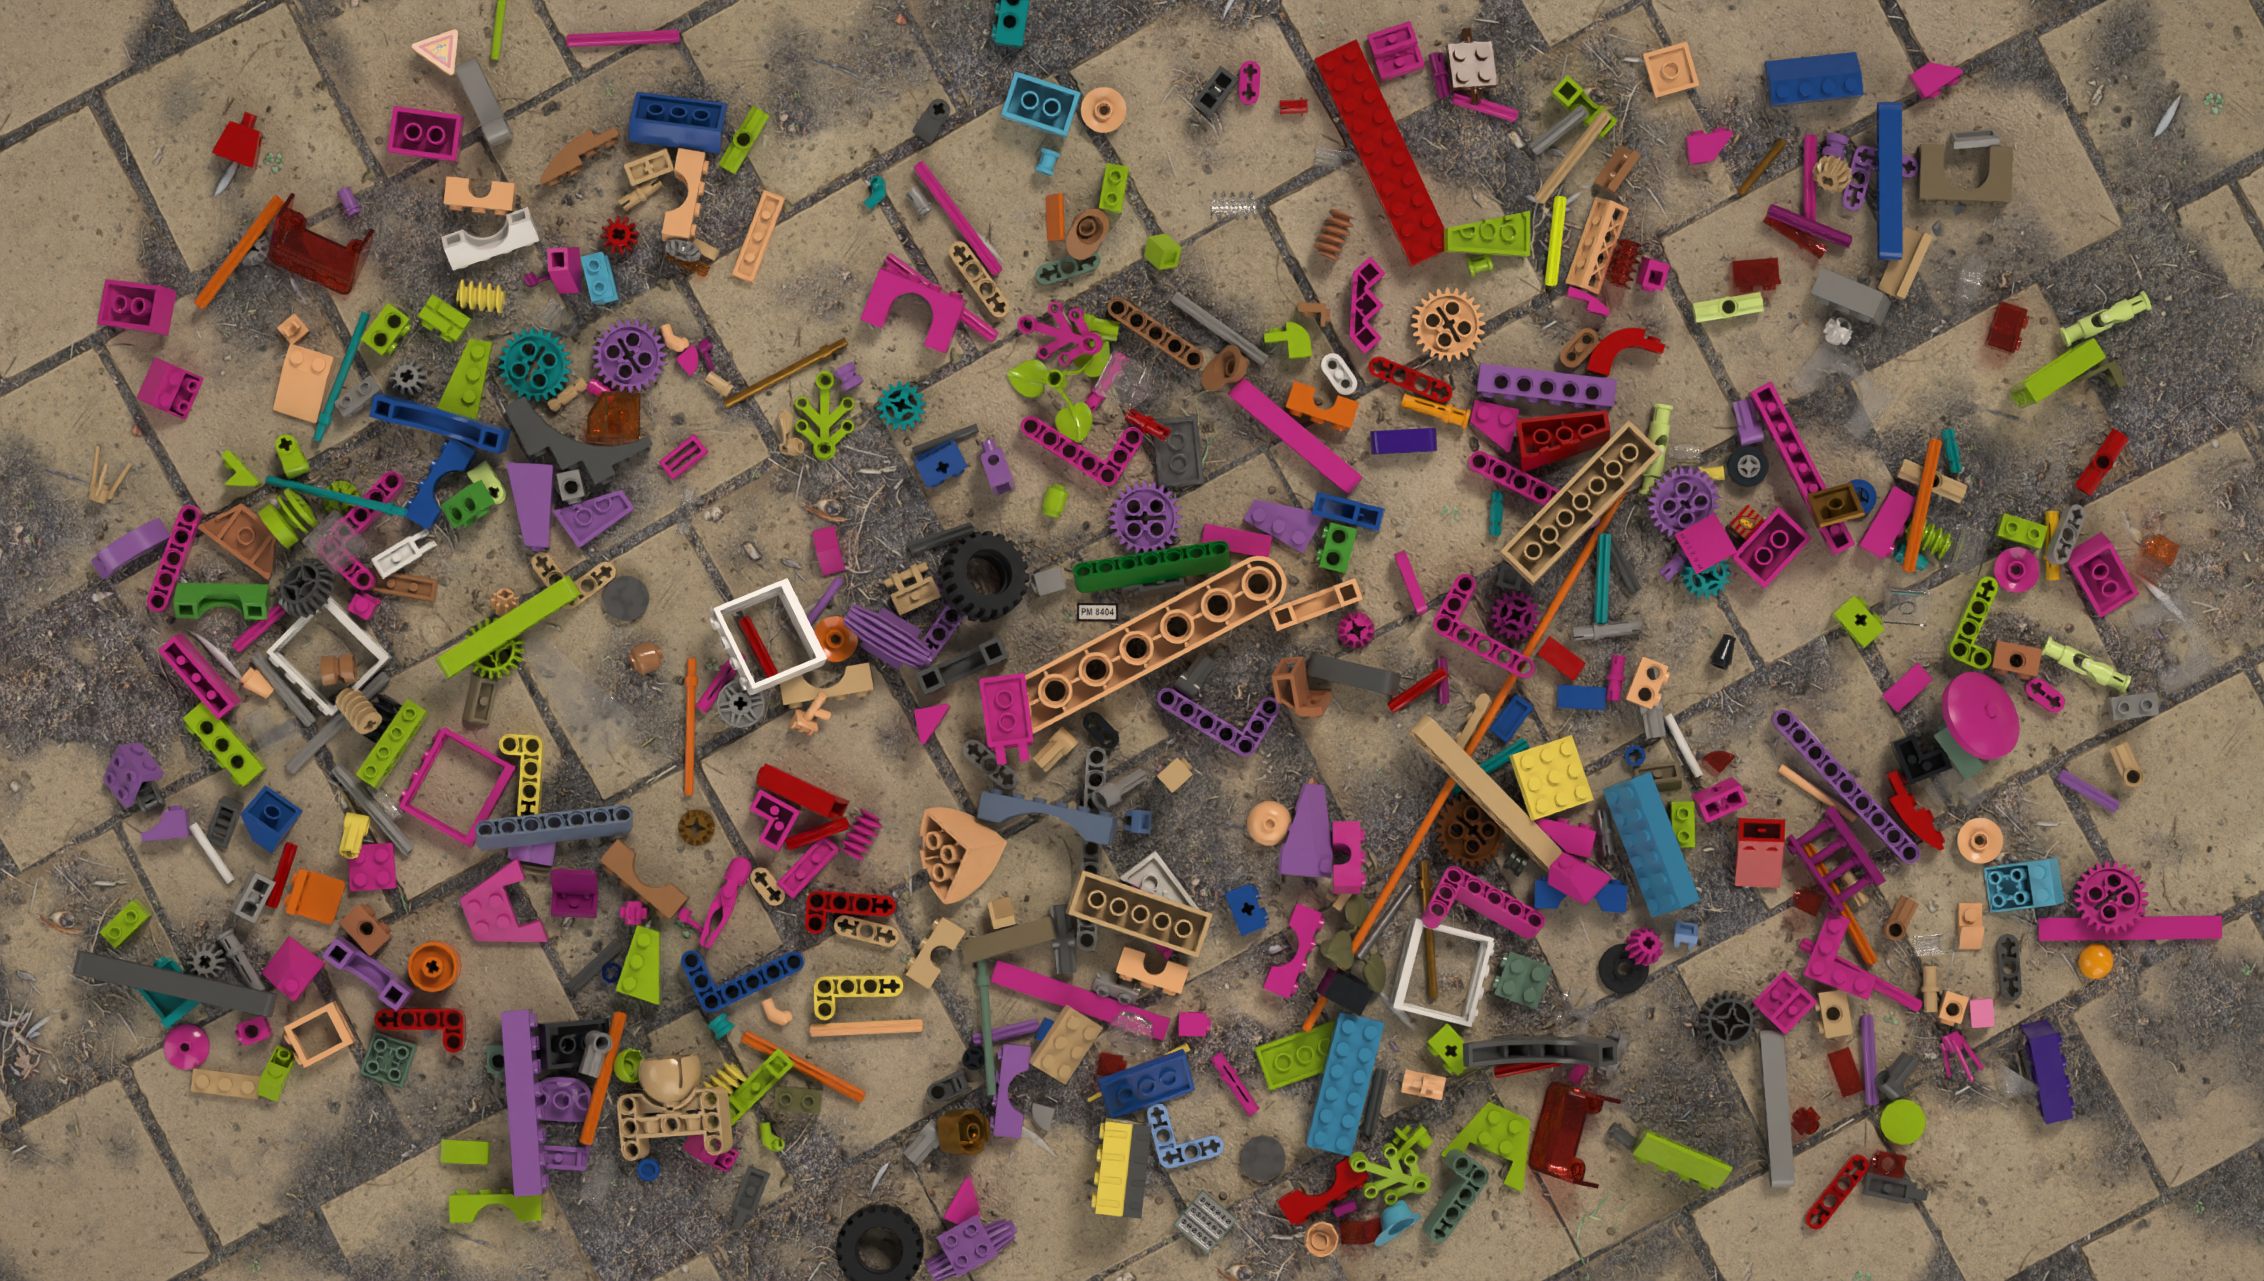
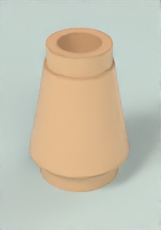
M252 667L240 679V682L243 684L242 687L261 697L263 696L265 699L274 690L264 676Z

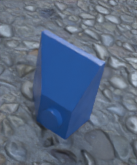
M265 785L243 810L241 817L252 840L272 854L285 839L303 810Z

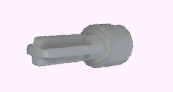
M1137 769L1114 784L1108 782L1102 785L1091 795L1094 805L1101 811L1114 806L1120 801L1121 795L1147 779L1146 772Z

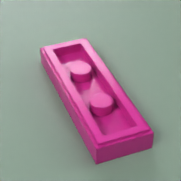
M1205 524L1201 543L1222 540L1228 543L1230 552L1269 557L1272 536Z
M828 837L816 841L776 885L793 900L840 849Z

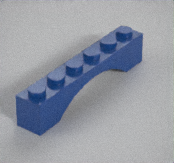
M386 393L374 395L369 417L442 434L498 454L506 452L511 429Z

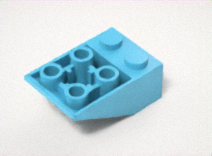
M2058 857L1984 867L1991 913L2051 906L2064 902Z

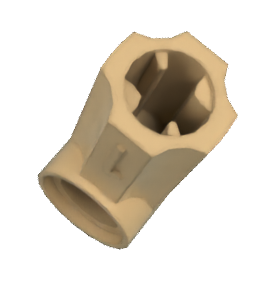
M1063 726L1033 758L1045 772L1050 770L1062 756L1065 757L1079 743Z
M2128 742L2109 749L2119 772L2121 783L2129 788L2142 784L2144 773L2139 768ZM2129 771H2134L2137 774L2135 783H2130L2127 780V773Z

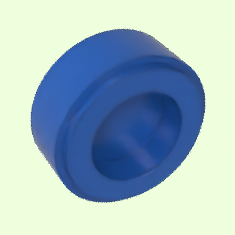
M653 1158L643 1159L637 1166L638 1176L644 1181L656 1179L660 1174V1164Z

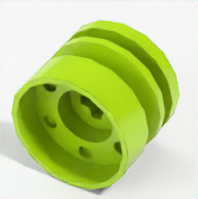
M290 488L284 490V494L288 501L281 495H278L277 500L281 507L277 508L272 503H268L258 511V515L277 540L289 549L300 540L296 532L297 528L308 534L310 531L305 522L312 528L319 524L312 509L305 500Z

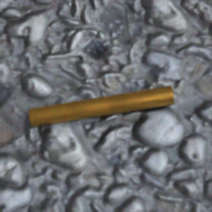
M1780 138L1737 189L1741 196L1748 192L1786 146L1787 143Z

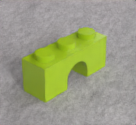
M1568 75L1550 93L1570 113L1582 105L1588 112V117L1581 121L1586 128L1590 126L1602 110L1607 112L1611 119L1598 134L1597 138L1599 140L1618 121L1604 107L1594 103L1584 93V89Z

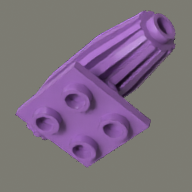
M854 604L844 618L843 624L863 640L859 647L898 670L902 664L918 670H922L924 667L927 669L934 660L932 656L933 651L918 639L922 630L885 608H882L878 614Z
M975 1215L937 1236L942 1249L928 1259L925 1265L934 1281H942L956 1275L960 1277L998 1256L1000 1250L1016 1239L1014 1234L1017 1233L1013 1222L1011 1220L1007 1222L1005 1218L983 1226L978 1216Z

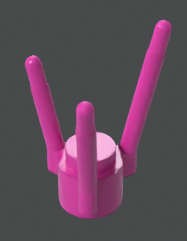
M1954 1031L1941 1037L1943 1043L1939 1045L1943 1052L1947 1077H1951L1947 1051L1949 1050L1950 1054L1956 1052L1969 1081L1973 1082L1974 1079L1961 1049L1965 1048L1980 1070H1983L1984 1067L1965 1041L1963 1034L1960 1035L1958 1031Z

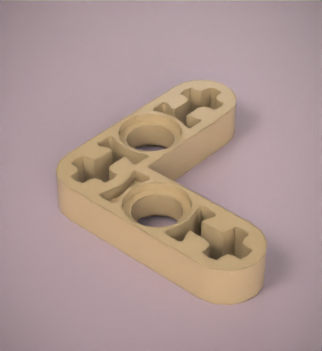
M539 552L533 556L532 566L547 587L551 586L550 577L552 575L558 574L561 578L566 577L548 553ZM538 557L543 559L547 557L546 565L548 568L551 569L554 566L556 570L549 572L544 577L543 573L547 571L542 566L537 567L536 564L539 563ZM602 562L575 581V585L584 597L582 599L578 597L574 600L573 605L569 603L563 608L574 609L609 584L616 578V567L610 562ZM603 566L606 568L611 567V577L603 576L599 579L603 583L599 585L597 579L592 574L595 572L596 576L603 572L601 569ZM585 579H591L594 582V589L591 592H585L582 589L581 584Z

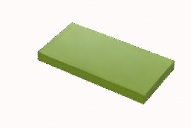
M1335 1019L1312 1027L1309 1033L1303 1030L1254 1047L1269 1091L1323 1072Z

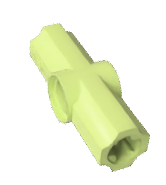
M1761 292L1692 303L1695 323L1764 311ZM1725 301L1733 304L1734 310L1730 314L1725 313L1722 309Z

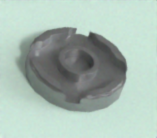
M632 576L615 578L607 585L604 592L606 610L612 617L621 621H632L639 618L646 612L649 604L647 587L641 580Z
M1265 1135L1253 1137L1246 1142L1240 1156L1242 1169L1249 1177L1258 1181H1268L1277 1177L1283 1170L1286 1160L1284 1148L1279 1141Z

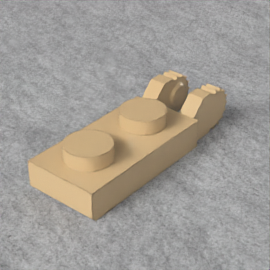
M1486 693L1478 696V699L1475 701L1476 709L1474 713L1470 712L1465 720L1467 725L1463 732L1459 731L1454 738V741L1463 750L1466 749L1493 703L1492 697Z

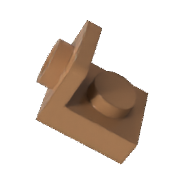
M1298 303V312L1303 313L1302 317H1316V313H1320V327H1325V322L1330 323V309H1326L1325 303Z

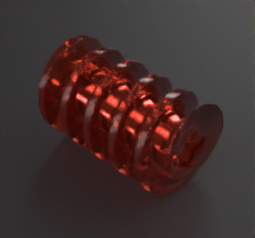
M1617 239L1616 243L1621 248H1614L1613 251L1618 256L1611 257L1610 260L1615 265L1608 266L1607 269L1612 274H1605V278L1611 285L1631 290V287L1626 282L1634 281L1629 276V273L1637 272L1632 267V264L1640 263L1635 256L1642 255L1643 253L1638 250V247L1645 246L1627 239Z

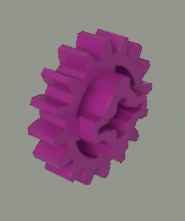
M1512 591L1511 597L1504 593L1503 601L1498 598L1496 599V602L1499 604L1498 607L1491 608L1496 612V615L1490 616V619H1496L1493 628L1500 627L1499 635L1506 632V639H1510L1511 635H1514L1515 640H1519V634L1527 638L1528 630L1531 632L1535 631L1532 625L1539 624L1535 616L1540 615V612H1535L1534 610L1538 604L1530 603L1533 598L1532 596L1525 599L1523 591L1519 596H1516V592ZM1513 600L1522 601L1526 606H1516ZM1505 604L1506 614L1500 618L1501 609ZM1512 609L1516 612L1525 610L1518 617V622L1515 619L1506 621L1512 615ZM1530 613V621L1528 625L1525 626V616L1526 614ZM1505 625H1515L1518 631L1509 630Z

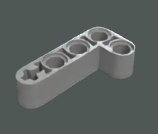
M476 57L456 66L455 70L482 124L481 127L490 145L494 147L513 138V133Z

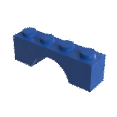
M451 438L450 441L445 440L440 448L441 456L438 460L434 459L428 468V471H430L429 476L426 480L422 479L416 488L418 494L415 499L411 498L405 506L407 508L406 517L427 530L433 528L442 513V509L436 500L437 484L443 476L450 472H466L478 453L454 438Z
M1540 875V880L1534 879V908L1557 909L1560 902L1567 895L1547 884L1548 876ZM1611 879L1594 896L1601 911L1626 913L1628 885H1623L1622 880Z

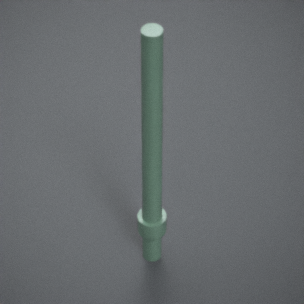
M985 959L977 962L978 977H976V981L980 991L987 1096L996 1095L988 988L991 984L990 976L987 975V961Z

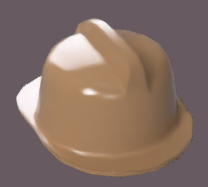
M1091 208L1079 213L1073 219L1065 244L1067 252L1071 257L1084 260L1091 257L1097 250L1109 230L1110 222L1104 211Z
M1228 345L1206 365L1201 378L1203 387L1208 391H1217L1227 383L1239 382L1244 377L1250 361L1241 355L1237 346Z

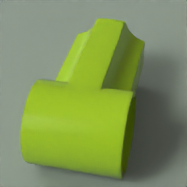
M1076 313V319L1079 318V313ZM1084 314L1083 319L1090 332L1098 333L1102 339L1117 341L1120 322L1099 319L1094 315ZM1074 323L1073 332L1081 335L1076 323Z

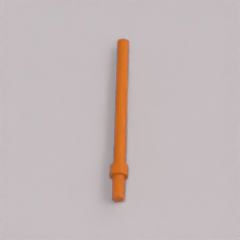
M687 658V676H684V685L687 686L684 795H693L695 696L698 676H696V658Z

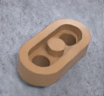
M1590 328L1581 329L1561 350V363L1567 368H1575L1580 365L1597 346L1599 341L1597 333ZM1584 336L1590 337L1591 341L1589 344L1583 343L1582 338ZM1568 353H1573L1575 355V359L1573 361H1569L1567 359Z

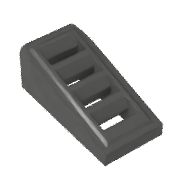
M227 796L219 799L206 836L210 843L227 849L242 813L244 803ZM221 814L230 817L231 821L221 817ZM219 823L224 826H227L228 830L217 826V824ZM214 831L225 835V839L214 835Z

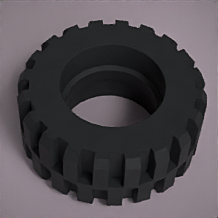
M980 531L973 532L969 536L966 535L943 555L941 559L942 564L938 567V574H941V577L937 579L938 586L943 587L940 593L942 598L946 597L948 599V607L950 609H957L956 614L960 617L967 615L969 621L975 622L979 619L981 623L988 622L991 619L994 621L1013 610L1023 600L1022 596L1026 594L1028 586L1025 584L1029 582V573H1025V570L1029 567L1027 561L1023 562L1021 558L1024 555L1022 551H1017L1014 548L1016 544L1012 540L1005 541L1004 535L998 533L996 536H993L992 531H985L984 533ZM981 558L990 562L995 567L1000 578V588L996 595H984L972 587L967 577V564L970 559Z
M884 1203L882 1205L871 1204L868 1207H862L851 1215L838 1234L836 1246L837 1262L839 1268L843 1270V1275L846 1279L849 1278L851 1281H910L917 1273L924 1254L923 1235H921L920 1227L914 1222L913 1217L909 1213L903 1212L897 1206L892 1207L889 1206L890 1204ZM875 1227H885L895 1232L902 1246L899 1260L892 1267L883 1270L867 1266L859 1255L858 1248L861 1237L865 1232Z

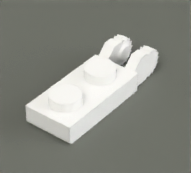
M427 529L412 537L405 538L371 559L382 579L422 557V554L437 546L435 541L428 542L420 549L416 546V541L425 538L429 534Z

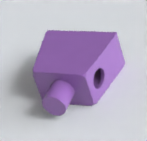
M994 439L982 442L981 446L984 453L980 455L994 495L997 496L1016 489L1002 448L996 447Z

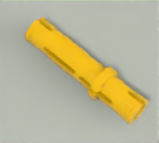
M2059 511L2044 512L2045 526H2048L2045 535L2046 552L2059 522ZM2043 555V560H2046L2045 580H2061L2060 565H2052L2048 561L2047 556Z

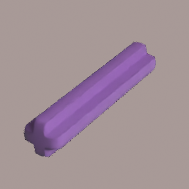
M2066 770L2059 772L2057 776L2059 782L2112 812L2118 809L2120 805L2118 800Z
M1032 1019L992 1029V1042L1036 1032L1039 1029L1038 1020ZM983 1032L973 1034L974 1045H983Z

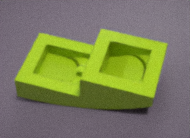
M441 1139L440 1162L488 1165L490 1164L491 1141Z

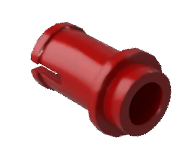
M1300 97V100L1279 101L1280 107H1289L1280 108V115L1301 113V116H1303V113H1308L1307 99Z

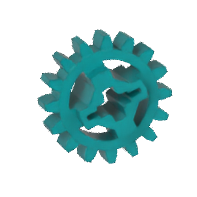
M898 381L897 387L890 383V390L888 392L884 389L882 390V393L885 395L884 398L877 399L882 403V406L877 407V410L883 411L879 416L880 419L887 418L885 425L888 426L893 423L894 430L901 426L902 430L906 431V425L915 428L913 422L916 420L921 423L922 420L918 416L926 414L921 409V406L927 404L924 401H920L924 394L916 393L918 390L917 386L911 389L910 382L902 386L901 382ZM901 391L900 396L895 399L889 398L893 393ZM910 393L915 397L917 406L910 403ZM902 400H905V404L912 409L907 408L903 409L902 412H898L899 408L891 403H901ZM886 406L894 410V418L889 416ZM909 413L914 414L909 420L902 421L903 416Z
M1724 559L1718 563L1720 572H1717L1718 566L1715 564L1697 575L1690 562L1689 564L1684 563L1682 566L1686 571L1681 572V576L1685 578L1682 583L1691 594L1694 593L1698 598H1700L1702 593L1706 599L1709 598L1710 593H1713L1716 597L1718 596L1717 590L1724 591L1723 584L1730 583L1726 577L1732 574L1728 569L1730 563ZM1693 575L1696 576V584L1693 582Z

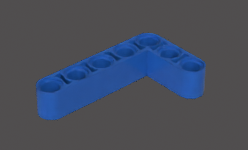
M689 950L685 952L681 957V964L702 1008L707 1012H716L798 972L805 965V957L799 951L789 952L717 987L699 951ZM689 954H694L698 958V963L694 967L686 963V957ZM792 955L800 958V966L797 968H792L788 963V959ZM771 965L777 966L780 970V974L776 978L768 975L767 971ZM698 975L707 977L708 984L706 987L697 985L696 978ZM751 975L759 979V985L756 988H751L747 984V978ZM730 985L738 988L739 993L735 998L727 995L726 991ZM710 995L718 999V1005L715 1008H710L706 1004V998Z

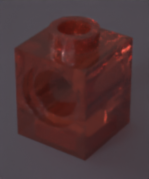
M1877 1149L1876 1154L1871 1156L1870 1167L1873 1168L1872 1172L1875 1174L1903 1179L1907 1156ZM1887 1157L1892 1158V1167L1890 1169H1883L1882 1161Z

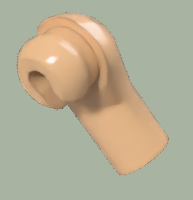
M670 324L659 327L666 347L677 352L688 349V339L675 336Z
M772 998L761 1002L770 1021L779 1025H786L792 1020L791 1012L788 1010H777Z

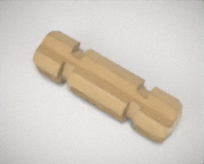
M582 377L577 379L574 385H569L557 394L556 398L553 397L547 402L548 407L553 412L559 410L562 404H567L579 395L578 392H583L587 388L588 384Z

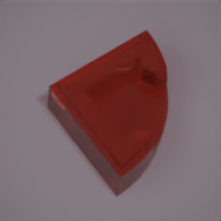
M1713 751L1706 754L1702 759L1720 774L1735 756L1725 751Z

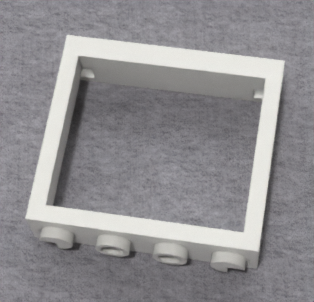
M788 578L715 607L710 615V623L713 629L717 630L720 635V644L724 650L728 651L730 664L734 670L738 671L741 677L739 678L743 690H747L749 696L824 665L827 659ZM779 595L807 651L810 661L755 683L723 617Z
M329 597L327 600L328 604H324L322 608L325 606L379 659L352 687L354 690H361L391 660L392 656L332 597ZM310 614L307 618L301 616L268 649L267 653L270 655L268 659L277 668L281 666L286 671L284 675L293 684L297 682L302 687L301 692L309 700L314 698L319 703L317 708L326 716L328 714L335 716L340 711L337 706L333 705L280 653L314 617V615Z
M1411 917L1388 1005L1393 1008L1471 1027L1475 1017L1478 1016V1009H1476L1478 1000H1481L1483 997L1484 987H1482L1484 978H1487L1490 966L1487 964L1489 956H1492L1494 953V938L1442 924L1433 929L1480 941L1462 1016L1405 1003L1404 999L1423 927L1428 928L1423 924L1422 919Z

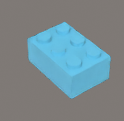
M1015 71L1001 117L1067 139L1081 92Z

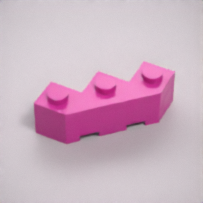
M1371 256L1352 273L1349 339L1363 355L1382 339L1367 322L1384 306L1369 289L1386 274Z

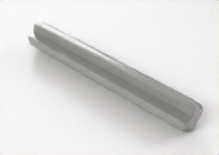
M255 653L250 658V661L306 727L311 726L316 721L313 714L262 653Z

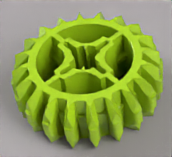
M489 618L485 619L486 626H483L480 621L476 623L479 628L478 631L491 624ZM473 627L469 629L473 634L478 632ZM515 637L504 644V647L497 649L495 655H492L493 652L490 653L489 656L495 668L488 667L479 660L475 663L476 665L472 671L476 673L481 668L480 676L484 677L489 672V679L494 678L495 672L499 679L503 678V670L507 675H511L510 666L515 670L518 669L514 661H523V658L518 657L517 653H525V649H518V645L524 644V640L517 641ZM512 648L510 658L501 666L502 652Z

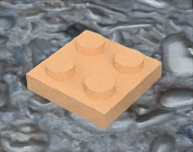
M1687 41L1642 55L1655 99L1699 86Z

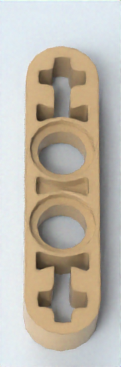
M964 242L953 243L949 249V255L990 313L996 318L1005 317L1010 311L1007 299L970 248ZM957 246L960 249L963 247L966 249L963 253L967 259L969 256L973 258V260L967 261L963 267L959 264L963 262L961 257L953 255L956 252L954 248ZM971 264L979 267V274L975 277H970L966 273L967 267ZM983 283H990L993 287L992 293L988 296L980 293V286ZM996 293L1000 295L996 297V300L1000 304L1003 302L1006 304L1004 306L1005 312L1002 314L999 311L994 312L996 307L993 301L990 304L986 302V300L993 298Z

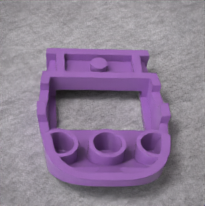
M550 1077L541 1081L543 1084V1096L539 1098L540 1105H544L545 1119L542 1120L585 1121L592 1095L585 1083L568 1077ZM584 1144V1147L543 1145V1151L548 1153V1165L545 1166V1169L585 1171L591 1145Z

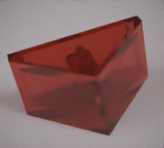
M1381 1217L1339 1221L1341 1245L1374 1243L1375 1239L1383 1232L1380 1223Z

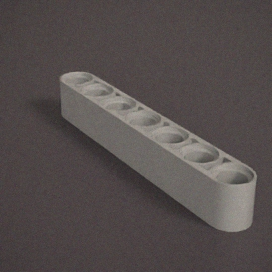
M1780 1029L1759 1030L1758 1039L1770 1187H1793L1795 1180L1783 1032Z

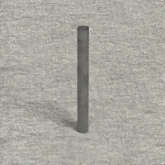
M1406 883L1354 955L1357 959L1363 960L1414 889L1411 884Z

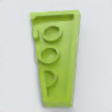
M1530 211L1445 228L1444 252L1528 257L1530 256Z
M469 338L437 406L438 409L478 420L493 343Z

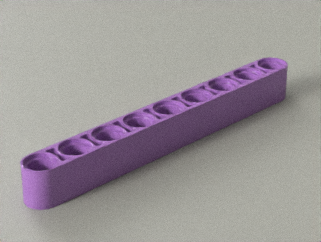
M1780 709L1775 711L1771 717V722L1778 732L1899 860L1909 864L1916 862L1920 857V849L1789 710ZM1781 713H1785L1788 716V723L1785 726H1780L1777 722V717ZM1796 730H1801L1804 733V739L1800 743L1795 742L1793 739V733ZM1813 746L1817 747L1820 751L1819 757L1814 760L1808 754L1809 749ZM1828 763H1832L1835 766V773L1832 776H1827L1824 772V768ZM1843 780H1848L1851 783V789L1847 793L1842 792L1840 789V783ZM1863 796L1867 801V805L1863 809H1858L1856 800ZM1875 813H1879L1883 819L1879 826L1873 825L1871 821ZM1891 830H1895L1898 833V839L1893 843L1887 839V834ZM1910 846L1914 850V855L1912 858L1906 859L1903 856V850Z

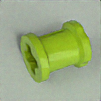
M1483 254L1474 258H1465L1471 277L1485 270H1494L1490 255Z

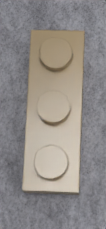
M193 1068L190 1091L259 1100L260 1095H257V1089L261 1076Z

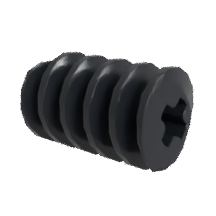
M385 694L375 695L379 703L371 702L377 713H380L382 717L380 725L374 731L362 734L376 744L378 741L375 737L381 738L383 735L380 729L386 730L388 726L385 722L391 723L393 720L390 714L396 715L398 713L395 706H403Z

